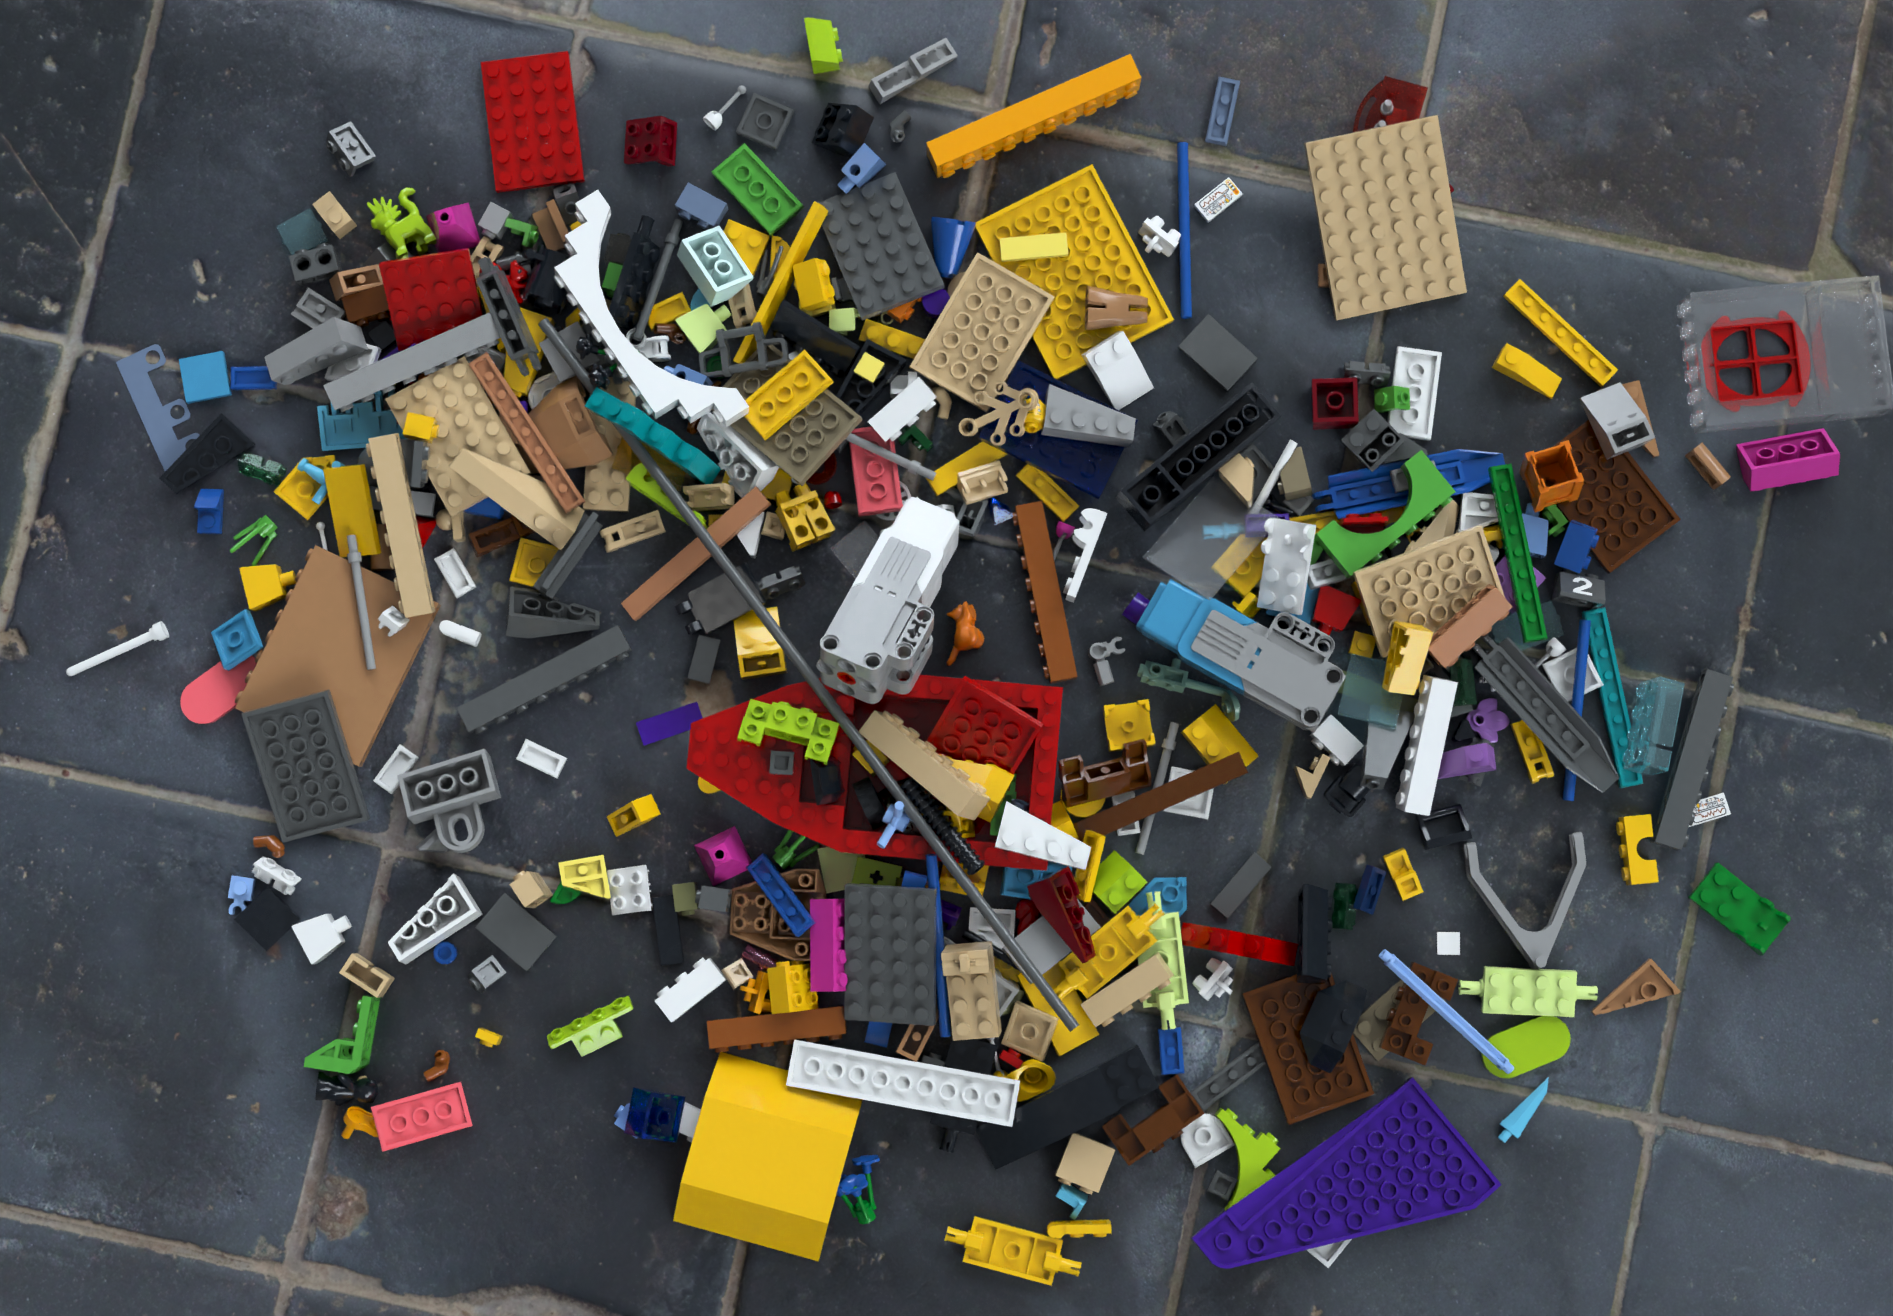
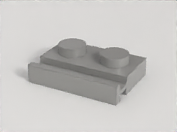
M310 288L306 290L296 305V309L291 313L293 317L312 329L333 317L343 320L346 315L345 310Z

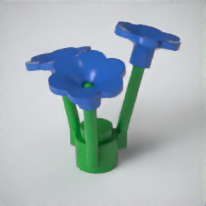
M863 1155L852 1159L853 1165L862 1166L864 1174L841 1175L837 1195L848 1206L853 1218L857 1217L859 1224L870 1223L876 1218L874 1210L877 1207L873 1198L870 1173L872 1172L871 1164L880 1161L878 1155ZM866 1187L868 1191L869 1202L867 1200H862L861 1190ZM853 1194L856 1197L858 1203L855 1204V1208L846 1195Z

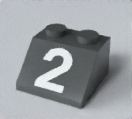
M1563 569V572L1555 575L1551 601L1597 609L1605 605V581L1599 580L1597 575L1585 574V576L1576 575L1574 571Z

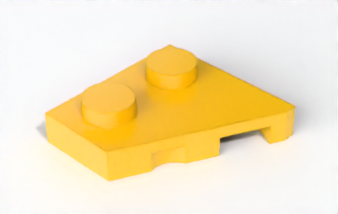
M728 219L723 232L754 276L770 235Z

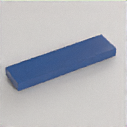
M762 853L746 867L796 937H800L816 923L766 854Z

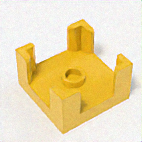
M1149 699L1139 700L1134 703L1103 706L1109 752L1121 751L1124 743L1140 739L1146 741L1147 747L1155 745L1149 713Z

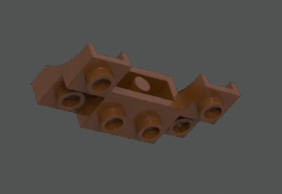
M1140 739L1124 743L1121 758L1083 767L1081 755L1059 760L1062 801L1066 808L1151 786V772L1148 763L1146 741Z
M1411 962L1409 969L1438 996L1448 1001L1451 1000L1458 979ZM1404 982L1403 986H1399L1395 993L1394 999L1397 1001L1394 1008H1390L1386 1020L1389 1022L1379 1048L1426 1065L1433 1044L1417 1038V1034L1429 1004Z
M1177 1074L1159 1086L1168 1103L1130 1128L1120 1113L1102 1125L1128 1166L1151 1150L1153 1153L1159 1151L1165 1146L1164 1141L1170 1137L1172 1140L1176 1139L1184 1133L1182 1131L1184 1127L1205 1114Z

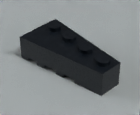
M867 339L836 397L861 416L907 365V360ZM865 352L885 364L874 383L854 373V369Z

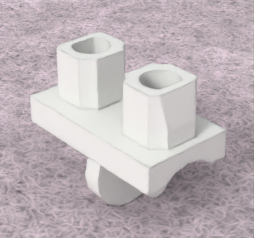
M1155 216L1151 220L1147 218L1138 232L1143 237L1142 240L1148 244L1145 249L1147 253L1154 249L1158 253H1164L1167 257L1173 254L1181 234L1175 229H1171L1168 233L1161 228L1165 223L1159 216Z
M1211 958L1206 965V968L1213 973L1210 979L1207 980L1202 975H1199L1192 983L1199 991V994L1207 1001H1209L1213 994L1220 998L1224 992H1227L1229 995L1233 992L1229 988L1233 979L1228 976L1233 968L1225 961L1221 962Z

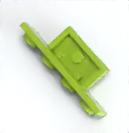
M630 997L617 998L611 1004L603 1008H597L583 1018L573 1020L571 1024L554 1029L547 1035L549 1047L554 1049L572 1040L579 1054L583 1057L622 1038V1032L614 1019L633 1010Z

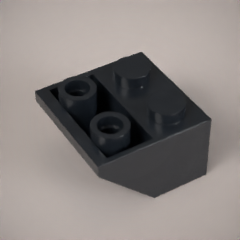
M828 103L820 124L815 131L812 143L839 155L852 157L863 145L874 117L857 105Z

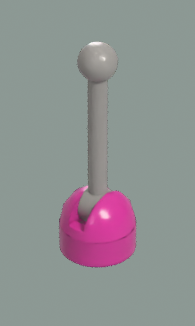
M1058 521L1056 526V534L1059 539L1053 552L1054 562L1062 541L1071 537L1075 527Z

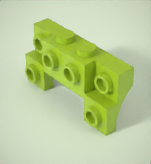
M750 699L737 741L744 740L760 747L765 732V735L808 746L804 759H813L824 762L827 765L837 736L839 723L819 718L811 709L794 708L786 702H772L771 705Z

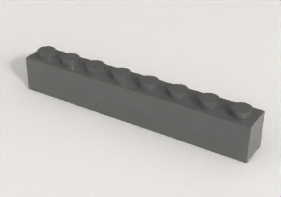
M617 625L457 707V710L468 732L476 733V735L488 730V725L494 722L500 724L508 720V715L511 713H522L529 709V704L535 701L538 704L549 698L548 694L554 691L560 693L569 688L568 684L574 681L579 683L589 678V673L595 670L598 673L607 669L610 662L625 660L629 657L628 653L632 652V649L621 627Z
M1709 669L1702 670L1650 843L1675 851L1682 850V847L1687 845L1689 839L1687 830L1689 825L1691 826L1694 822L1695 813L1693 810L1695 804L1699 803L1702 791H1699L1701 783H1704L1708 776L1707 763L1712 760L1715 748H1712L1714 740L1718 739L1721 732L1719 723L1727 712L1728 706L1725 705L1727 696H1731L1734 688L1732 683L1733 677Z

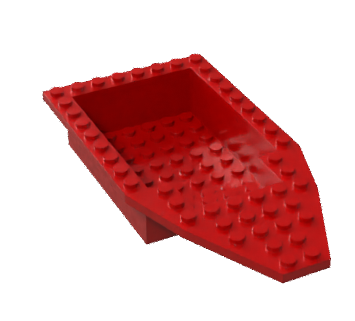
M920 675L909 693L902 695L887 689L882 699L875 704L866 703L831 687L824 686L858 731L874 710L882 713L887 711L891 715L894 713L904 721L902 725L907 728H913L920 734L919 739L925 742L963 678ZM904 678L899 679L900 681H907V679ZM971 679L1043 723L1042 728L1014 773L1016 774L1015 792L1016 799L1029 803V814L1051 825L1063 687ZM806 681L784 686L753 699L771 705L772 702H786L794 708H808L816 713L819 718L837 722ZM749 701L691 723L686 769L771 822L843 853L926 860L927 854H936L923 836L905 835L901 831L898 834L892 835L884 849L877 846V842L888 824L873 830L852 784L869 777L885 811H887L892 803L895 805L897 801L877 775L873 777L852 755L855 752L853 749L855 745L840 725L830 755L841 762L840 770L845 792L838 801L816 805L810 759H804L808 746L765 735V732L760 747L744 740L737 741ZM771 751L794 752L793 776L769 774ZM888 758L890 762L885 767L901 787L907 773ZM985 821L979 833L975 831V837L966 838V843H970L971 849L976 850L975 854L980 855V860L985 862L984 865L1047 871L1048 861L995 848L997 836L990 835L991 822ZM950 852V854L953 856L956 862L959 863V859L954 857V852Z

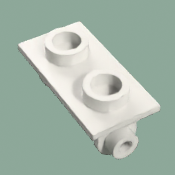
M263 856L253 864L255 866L252 870V873L255 874L254 877L268 885L274 879L275 882L272 887L284 895H292L295 891L294 886L302 880L292 870L281 867L271 858Z

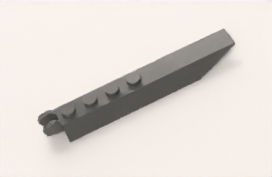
M1489 635L1481 636L1482 640L1492 649L1486 654L1475 643L1472 649L1482 659L1474 668L1565 768L1601 793H1604L1619 779V776L1601 738L1509 637L1496 644Z

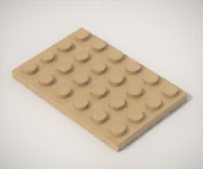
M977 252L912 361L910 369L987 413L990 406L977 404L974 401V394L977 391H985L990 397H997V394L993 391L994 384L998 381L1005 382L1055 296ZM1000 384V385L998 386V391H999V392H1000V390H1001V388H1002V386H1003L1002 384ZM983 394L979 395V400L981 402L984 400Z
M465 356L458 359V362L439 369L385 399L402 430L404 429L408 412L436 419V425H439V433L437 438H433L432 444L427 443V447H430L429 460H426L425 469H428V477L451 517L488 498L486 494L449 467L462 448L508 466L518 472L527 475L531 474L480 382L468 365Z
M1481 525L1353 572L1382 658L1388 656L1394 621L1419 624L1434 634L1488 584L1495 586L1504 596Z

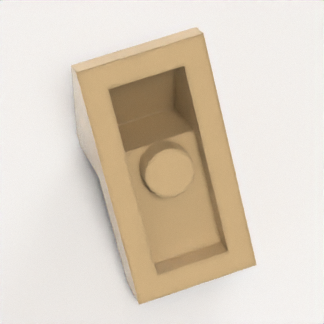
M1321 754L1319 757L1315 756L1309 767L1312 770L1311 773L1300 767H1294L1305 798H1312L1331 757L1325 754Z

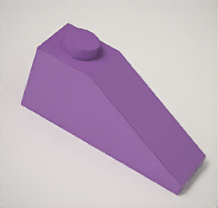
M1488 743L1444 752L1437 779L1496 770L1494 748Z

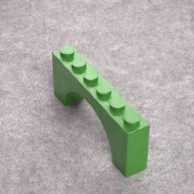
M1422 450L1400 467L1408 483V500L1403 513L1392 526L1380 532L1360 534L1346 530L1333 520L1315 534V540L1346 578L1353 575V572L1363 569V566L1369 561L1374 564L1383 556L1381 551L1386 547L1390 550L1401 542L1398 539L1401 535L1406 533L1409 536L1418 528L1416 523L1421 519L1426 522L1436 514L1433 511L1436 507L1440 505L1444 508L1453 500L1451 495L1456 491Z

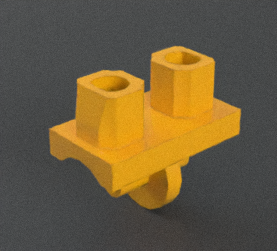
M758 970L756 980L749 978L748 985H741L740 990L745 991L744 1000L750 1002L749 1011L757 1014L772 1012L771 1001L765 998L766 990H769L768 973Z

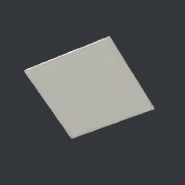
M1437 932V955H1460V932Z

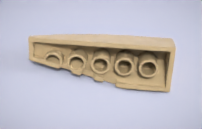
M462 448L449 465L450 468L560 550L575 533L585 511L579 506L566 514L546 482L494 462L467 449Z

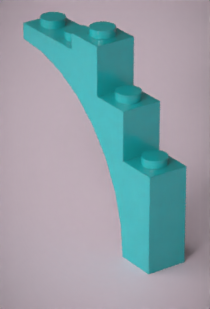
M598 387L595 388L585 404L587 409L634 436L702 484H712L721 470L701 450L683 441L673 431L658 424L640 409L617 399Z

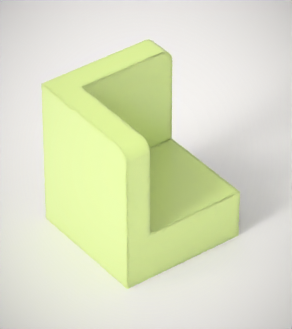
M857 309L829 310V328L842 336H847V331L855 330V317H860Z

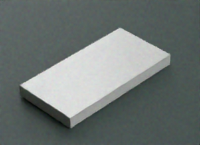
M1397 346L1392 386L1406 387L1410 390V410L1397 409L1388 411L1387 422L1399 434L1401 433L1412 439L1431 440L1442 352Z

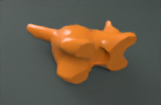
M966 601L962 605L959 604L950 613H947V616L953 618L956 622L954 646L947 660L948 666L956 660L960 651H968L973 648L979 649L984 643L982 631L975 627L976 611L974 606L968 605Z

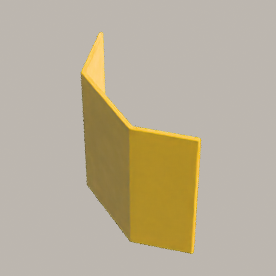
M720 1052L704 1097L683 1172L673 1221L819 1261L863 1099L787 1086L789 1070Z

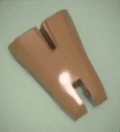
M1087 286L1085 296V330L1147 323L1146 312L1130 311V308H1147L1148 298Z

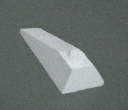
M710 412L701 417L697 430L708 449L715 452L720 461L718 465L721 470L725 469L731 479L728 482L734 486V491L741 498L755 486L762 491L774 479L779 467L730 425L725 427L723 422L719 423Z

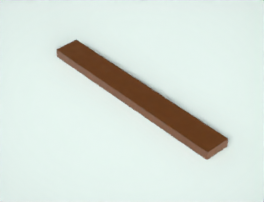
M1237 752L1074 823L1073 826L1081 842H1083L1086 830H1092L1105 836L1248 773V770L1240 752Z

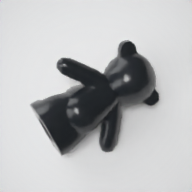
M319 1071L315 1100L328 1099L335 1101L337 1106H341L353 1098L361 1103H373L378 1095L376 1081L368 1079L367 1076H361L354 1082L345 1073H338L337 1076L330 1077L326 1076L324 1072Z

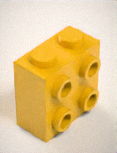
M797 960L776 962V967L767 968L772 1014L818 1009L817 992H811L810 963L804 964V961Z

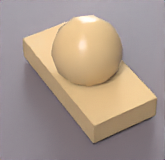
M447 509L440 510L436 515L437 526L447 531L453 529V539L456 542H465L463 511L451 517Z

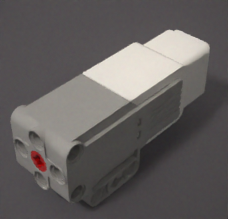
M910 497V499L905 501L891 528H887L881 533L833 621L820 640V659L816 667L820 671V679L824 685L870 704L879 702L887 689L902 695L909 693L913 689L932 653L933 637L931 633L934 627V611L930 606L941 588L942 574L958 546L959 520L955 514L915 497ZM904 678L907 679V681H900L899 679Z

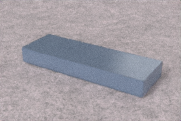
M1218 77L1205 142L1227 146L1240 81Z

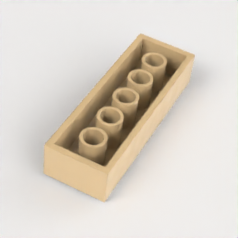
M874 710L859 730V733L957 816L975 820L991 799L985 794L987 790L976 782L974 784L969 781L970 776L959 768L957 770L952 766L953 761L945 755L940 756L936 753L937 748L934 745L919 739L920 734L917 731L902 725L904 721L894 713L891 715L887 711L882 713Z

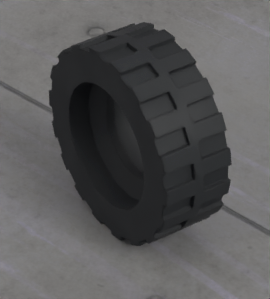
M867 777L852 784L873 830L886 824L882 822L886 811L870 778Z

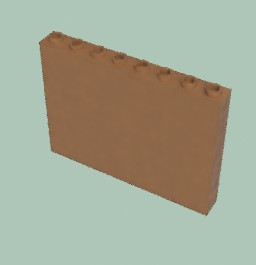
M315 545L314 549H310L306 555L305 561L307 563L304 569H300L296 575L295 581L297 583L294 590L290 589L285 598L287 604L284 610L280 609L275 618L277 624L274 630H270L265 638L267 644L264 650H260L256 656L255 662L257 664L254 671L250 670L246 676L245 683L247 685L244 691L238 693L235 699L237 704L235 709L246 712L330 689L354 765L362 767L441 605L433 601L435 612L408 617L409 622L407 625L389 637L390 629L387 626L380 629L378 618L391 606L400 611L398 601L401 600L400 591H396L393 581L361 567L376 669L367 670L351 563Z

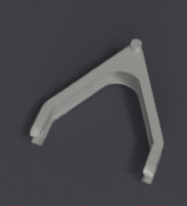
M1575 832L1569 835L1572 866L1547 925L1538 932L1526 931L1518 926L1481 875L1476 843L1468 842L1463 844L1468 880L1526 959L1530 968L1538 969L1546 966L1547 959L1586 867L1582 832Z

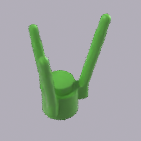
M266 515L263 518L260 517L255 523L233 537L234 540H237L249 533L233 546L230 552H235L257 533L263 538L268 536L252 562V566H256L271 541L277 536L274 531L278 527Z
M788 830L780 845L774 850L776 853L772 858L783 869H786L788 866L793 867L797 862L819 849V845L813 846L794 858L796 854L793 851L806 837L801 835L788 847L786 843L793 831Z

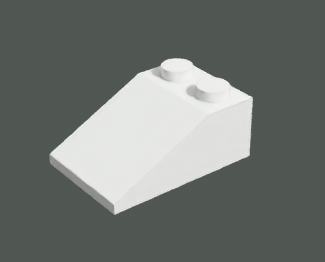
M1123 331L1116 332L1081 354L1116 411H1119L1154 388L1140 359Z

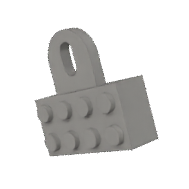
M485 749L397 775L407 817L413 824L434 819L440 841L447 849L453 852L465 853L479 845L485 830L479 804L501 798L491 756ZM459 820L466 822L468 837L464 841L457 840L454 829L455 823Z

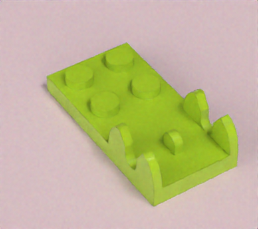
M642 463L636 465L626 477L629 485L688 525ZM693 510L694 514L697 516V518L700 520L703 526L707 529L708 527L705 524L706 520L704 519V517L695 510Z

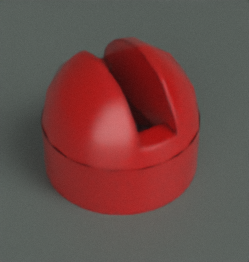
M828 491L825 494V508L834 509L842 506V499L837 491Z

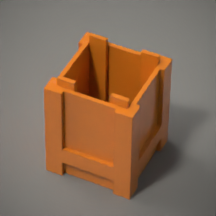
M1569 440L1560 442L1558 446L1538 452L1530 451L1524 455L1519 473L1522 481L1525 480L1533 501L1532 507L1534 512L1542 511L1544 507L1567 500L1569 502L1578 500L1584 478L1582 473L1578 472L1571 453L1572 447ZM1546 480L1553 481L1555 484H1553V486L1548 487L1545 485Z

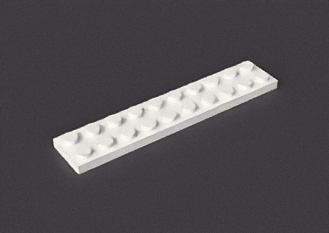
M794 1040L786 1085L1013 1127L1020 1080Z

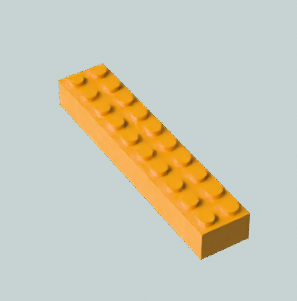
M1131 54L926 142L928 159L937 178L941 176L943 178L950 177L955 174V170L962 167L963 169H968L974 166L978 160H989L996 155L995 153L1004 150V152L1012 150L1016 147L1017 143L1022 141L1024 143L1030 142L1040 133H1051L1056 130V126L1063 123L1064 125H1069L1075 122L1079 116H1090L1097 111L1096 109L1102 106L1108 108L1116 104L1118 99L1123 97L1129 99L1135 96L1137 91H1139L1142 77Z

